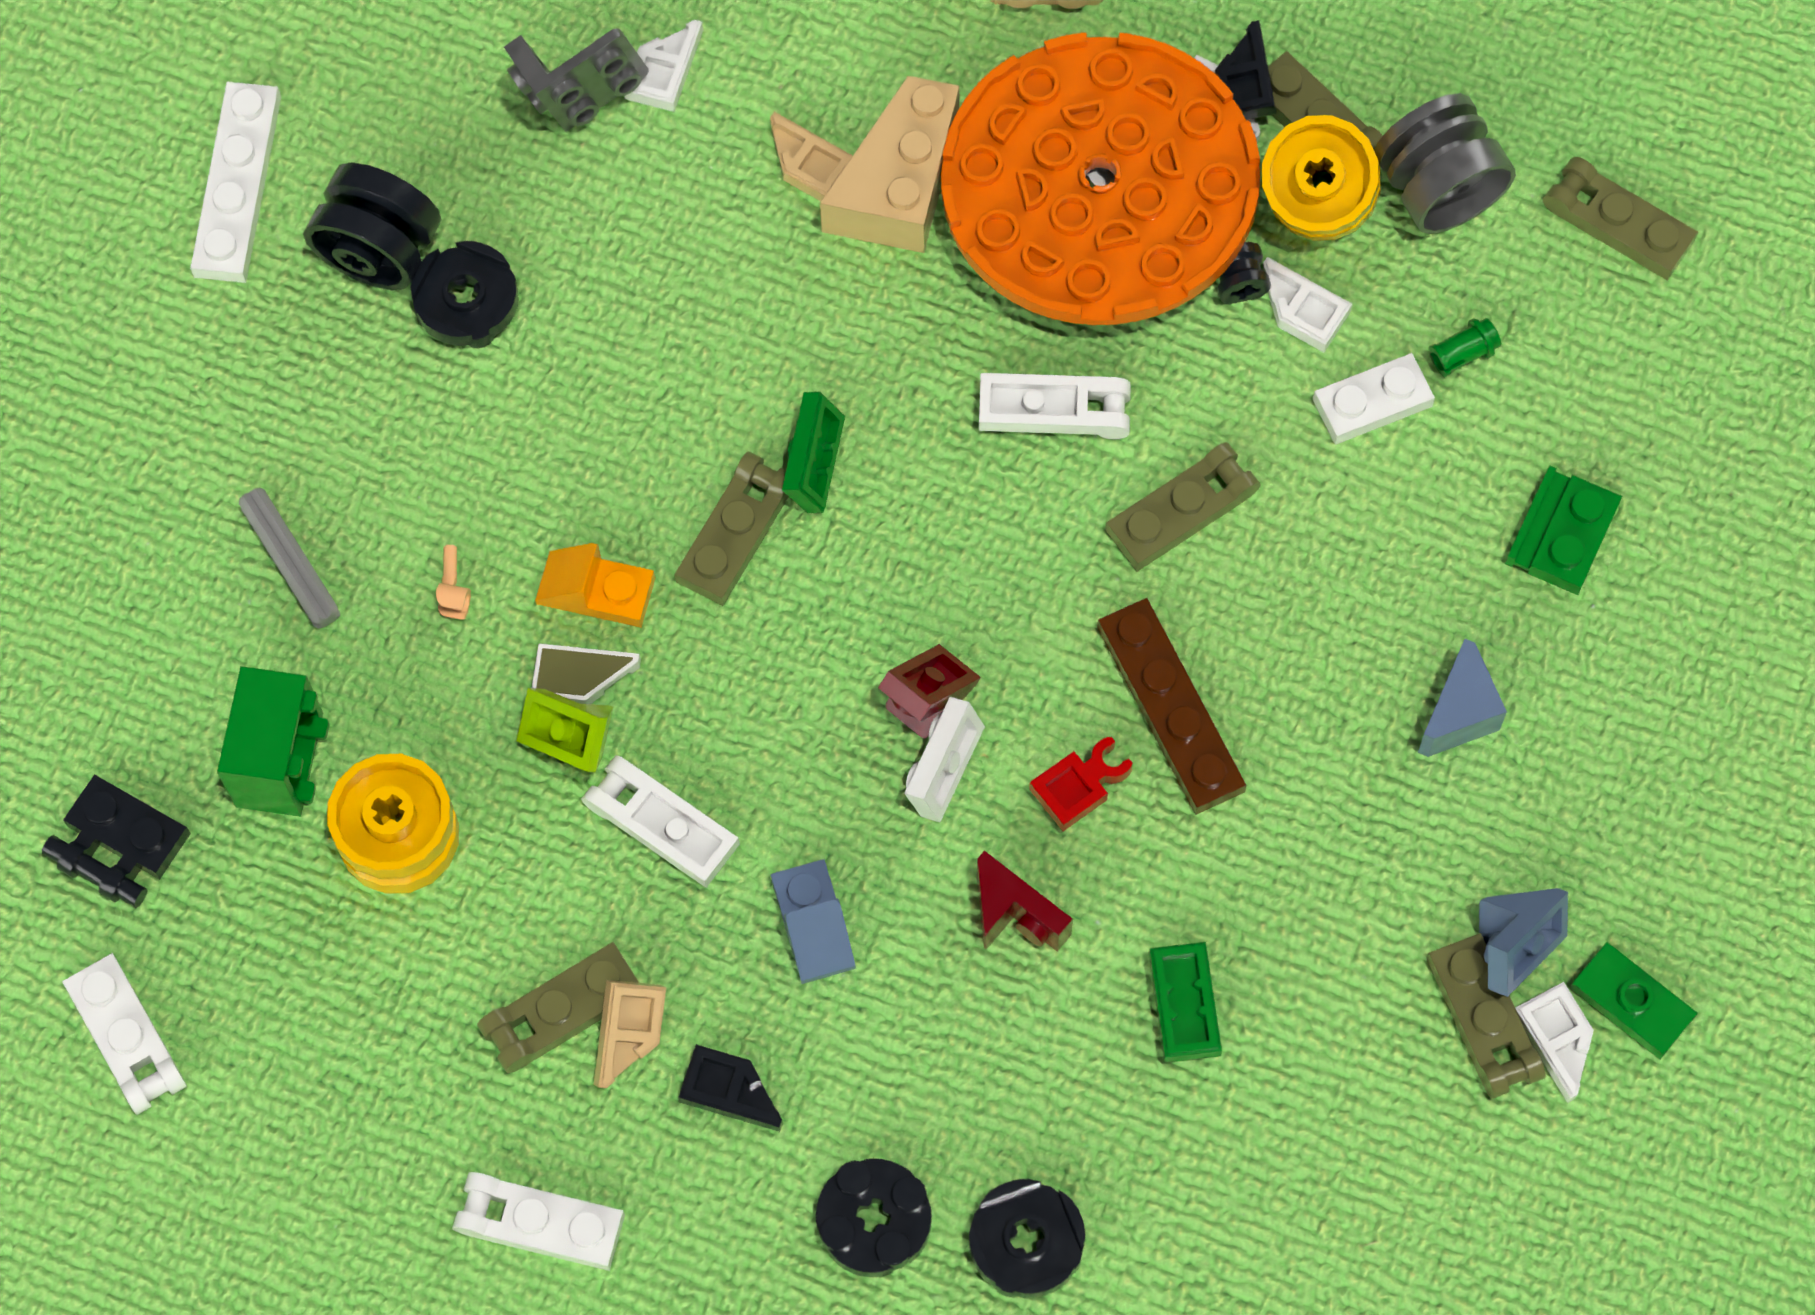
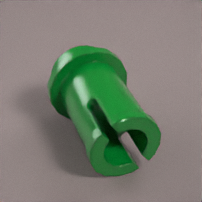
M1473 318L1469 320L1468 328L1438 344L1429 346L1428 349L1431 352V360L1438 372L1443 377H1447L1451 372L1481 356L1488 359L1493 357L1495 349L1501 346V339L1495 326L1488 318L1481 321Z

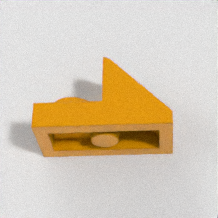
M594 543L552 550L549 552L535 601L537 605L642 628L656 579L654 570L601 559L599 546Z

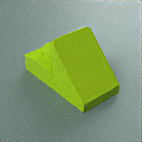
M528 688L516 741L586 772H596L602 760L613 707L609 705L580 704L546 689Z

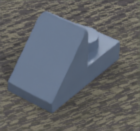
M825 859L770 874L801 984L856 969L841 904L835 896Z
M1555 888L1491 896L1480 901L1479 933L1482 934L1487 945L1484 960L1488 964L1489 990L1508 997L1567 937V891Z

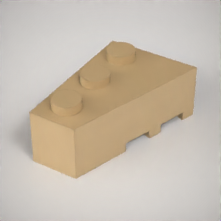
M907 76L820 202L821 228L823 233L921 253L925 252L941 190L942 154L949 128L960 108V86Z

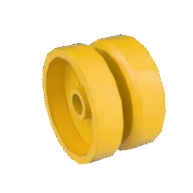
M1332 115L1306 116L1286 125L1270 142L1262 162V188L1275 217L1291 233L1312 241L1337 240L1357 231L1373 214L1381 194V171L1378 158L1369 138L1353 123ZM1319 172H1327L1333 178V182L1330 185L1326 182H1321L1315 188L1312 184L1314 176Z
M376 754L355 763L337 780L328 800L327 826L347 870L364 886L385 894L411 893L432 884L450 866L459 846V822L441 777L424 761L405 754Z

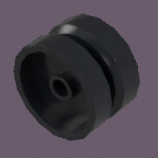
M353 162L339 164L323 193L326 203L317 206L303 232L306 244L319 258L354 280L376 288L392 291L406 289L422 261L419 250L426 249L431 243L442 221L439 209L416 187L392 173L365 164Z

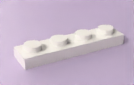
M235 82L226 83L190 268L194 278L246 283L281 101V94L276 86Z

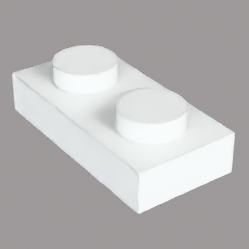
M1412 353L1315 390L1313 395V402L1335 445L1431 408L1435 400Z
M949 697L942 714L937 715L931 724L929 742L920 761L911 767L906 780V791L904 794L919 815L939 823L985 728L977 713L967 701Z

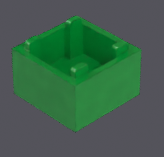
M240 666L217 773L236 808L301 817L304 803L311 804L313 802L316 786L313 782L309 781L316 745L318 740H325L327 738L330 724L328 719L322 718L323 712L317 700L318 696L313 691L307 675Z

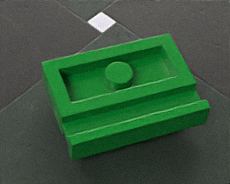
M1549 465L1505 564L1513 567V565L1528 570V574L1579 595L1622 496L1574 475L1571 478L1556 472L1557 468Z

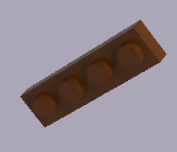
M1148 598L1098 619L1097 628L1195 815L1245 793L1247 785Z

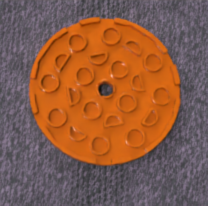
M1087 32L1064 35L1045 40L1044 47L1026 53L1019 58L1015 55L1009 57L992 69L965 98L949 128L942 154L941 191L944 212L950 232L969 265L988 285L1013 303L1033 313L1074 324L1117 325L1137 322L1168 312L1195 298L1211 286L1237 257L1247 240L1258 207L1260 156L1257 141L1250 121H1246L1241 109L1233 100L1232 91L1214 72L1184 51L1148 37L1128 33H1119V38L1087 37ZM1095 168H1105L1114 174L1115 181L1104 186L1095 185L1092 188L1090 182L1086 179V175Z

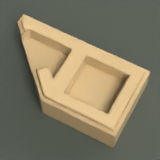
M774 112L770 117L771 129L784 181L822 201L853 155Z
M606 980L593 1085L598 1088H608L615 1082L614 1079L638 1058L642 1059L659 1045L666 987L656 984Z

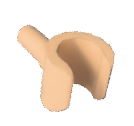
M446 545L443 549L442 583H439L436 589L438 612L445 617L464 620L470 606L471 590L470 588L456 586L457 547L455 545Z

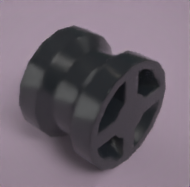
M1245 242L1237 257L1219 277L1220 283L1217 291L1223 303L1234 304L1258 299L1271 289L1269 275L1261 270L1260 264L1263 261L1261 247L1257 243Z

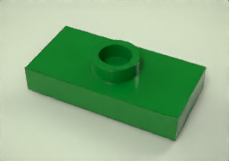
M821 392L803 393L794 437L790 440L788 446L789 460L782 491L806 513L824 512L845 421V415Z
M1206 942L1150 948L1149 960L1164 1063L1221 1056L1222 1047Z
M1608 942L1604 944L1569 988L1660 1060L1698 1014V1012Z

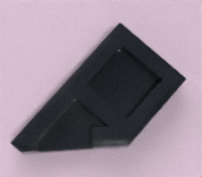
M1252 21L1246 28L1245 36L1233 52L1227 54L1215 69V74L1232 91L1233 100L1241 109L1246 120L1277 113L1260 21Z
M696 1044L678 1097L679 1102L780 1132L783 1125L782 1118L767 1094L752 1062L745 1058Z

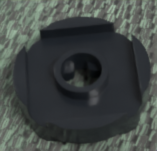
M475 241L455 242V248L446 249L441 253L438 248L421 261L411 281V296L417 321L424 327L427 333L441 342L455 346L469 345L472 348L486 347L491 344L496 335L500 334L510 324L516 313L519 297L515 275L511 271L504 255L489 245ZM467 284L474 285V294L477 297L466 303H458L452 291L455 288L463 290Z
M873 1158L845 1163L827 1181L817 1202L816 1225L823 1246L837 1265L859 1276L882 1277L892 1274L893 1270L902 1268L908 1262L910 1264L924 1250L931 1232L932 1213L925 1185L910 1170L889 1160ZM872 1203L883 1205V1213L891 1217L889 1224H878L875 1232L864 1230L865 1220L857 1217L861 1209H869Z
M1032 1179L1009 1181L990 1191L974 1214L969 1232L970 1254L977 1271L986 1282L994 1286L997 1292L1007 1297L1037 1298L1051 1294L1063 1287L1080 1267L1085 1244L1084 1222L1079 1209L1072 1199L1062 1191H1056L1051 1186L1042 1185L1041 1181ZM1027 1224L1031 1232L1041 1231L1043 1239L1036 1243L1037 1251L1026 1253L1023 1248L1015 1249L1011 1241L1017 1238L1018 1235L1016 1227Z

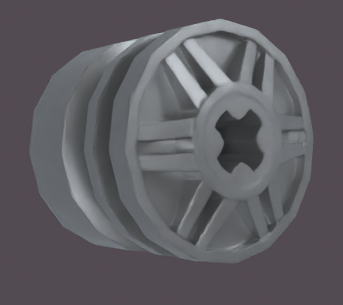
M1461 93L1439 97L1409 112L1389 128L1378 141L1374 150L1379 166L1383 171L1387 172L1392 187L1404 190L1401 196L1402 201L1421 232L1427 234L1447 231L1478 216L1504 195L1516 177L1515 168L1498 141L1489 137L1485 138L1488 133L1487 124L1483 117L1477 116L1476 106L1469 96Z

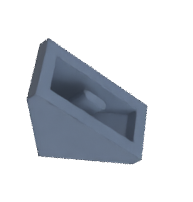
M1464 639L1423 735L1418 753L1424 756L1435 755L1501 729L1507 711L1475 642Z

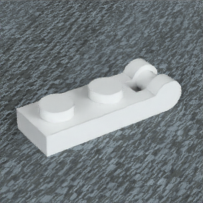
M981 373L979 431L1094 434L1106 439H1122L1130 434V417L1125 414V403L1130 401L1131 384L1127 379L1119 377ZM1088 400L1101 401L1103 403V411H1087Z
M615 755L605 768L606 777L598 787L591 785L581 798L582 802L596 815L608 819L707 888L740 845L739 838L624 758ZM624 788L636 792L626 806L616 800Z
M113 953L62 981L136 1115L151 1108L150 1101L165 1092L170 1091L173 1095L187 1087L181 1073ZM153 1062L158 1071L138 1082L134 1072Z
M468 1173L464 1186V1191L468 1193L464 1210L457 1211L452 1227L454 1231L470 1237L610 1271L625 1217L623 1210L501 1181L482 1173ZM490 1200L506 1204L501 1222L485 1217Z

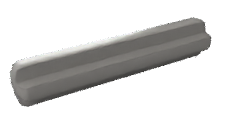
M255 488L249 493L244 494L239 499L242 512L314 627L324 628L336 621L340 616L338 606L265 490Z

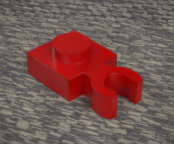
M1112 736L1097 742L1092 750L1091 758L1085 763L1073 751L1030 782L1029 790L1063 832L1107 801L1108 792L1102 784H1116L1124 781L1130 775L1133 763L1129 758L1115 767L1108 766L1103 761V757L1115 748V740Z

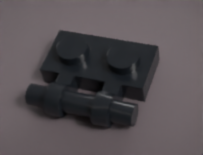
M94 774L63 819L67 827L76 831L79 835L75 841L70 843L63 841L55 835L50 836L42 848V854L57 862V869L72 878L79 875L99 887V894L111 901L116 902L121 899L137 908L144 901L148 891L147 888L134 881L140 870L142 869L160 880L191 833L183 824ZM102 846L121 858L116 865L110 868L92 856L98 847Z

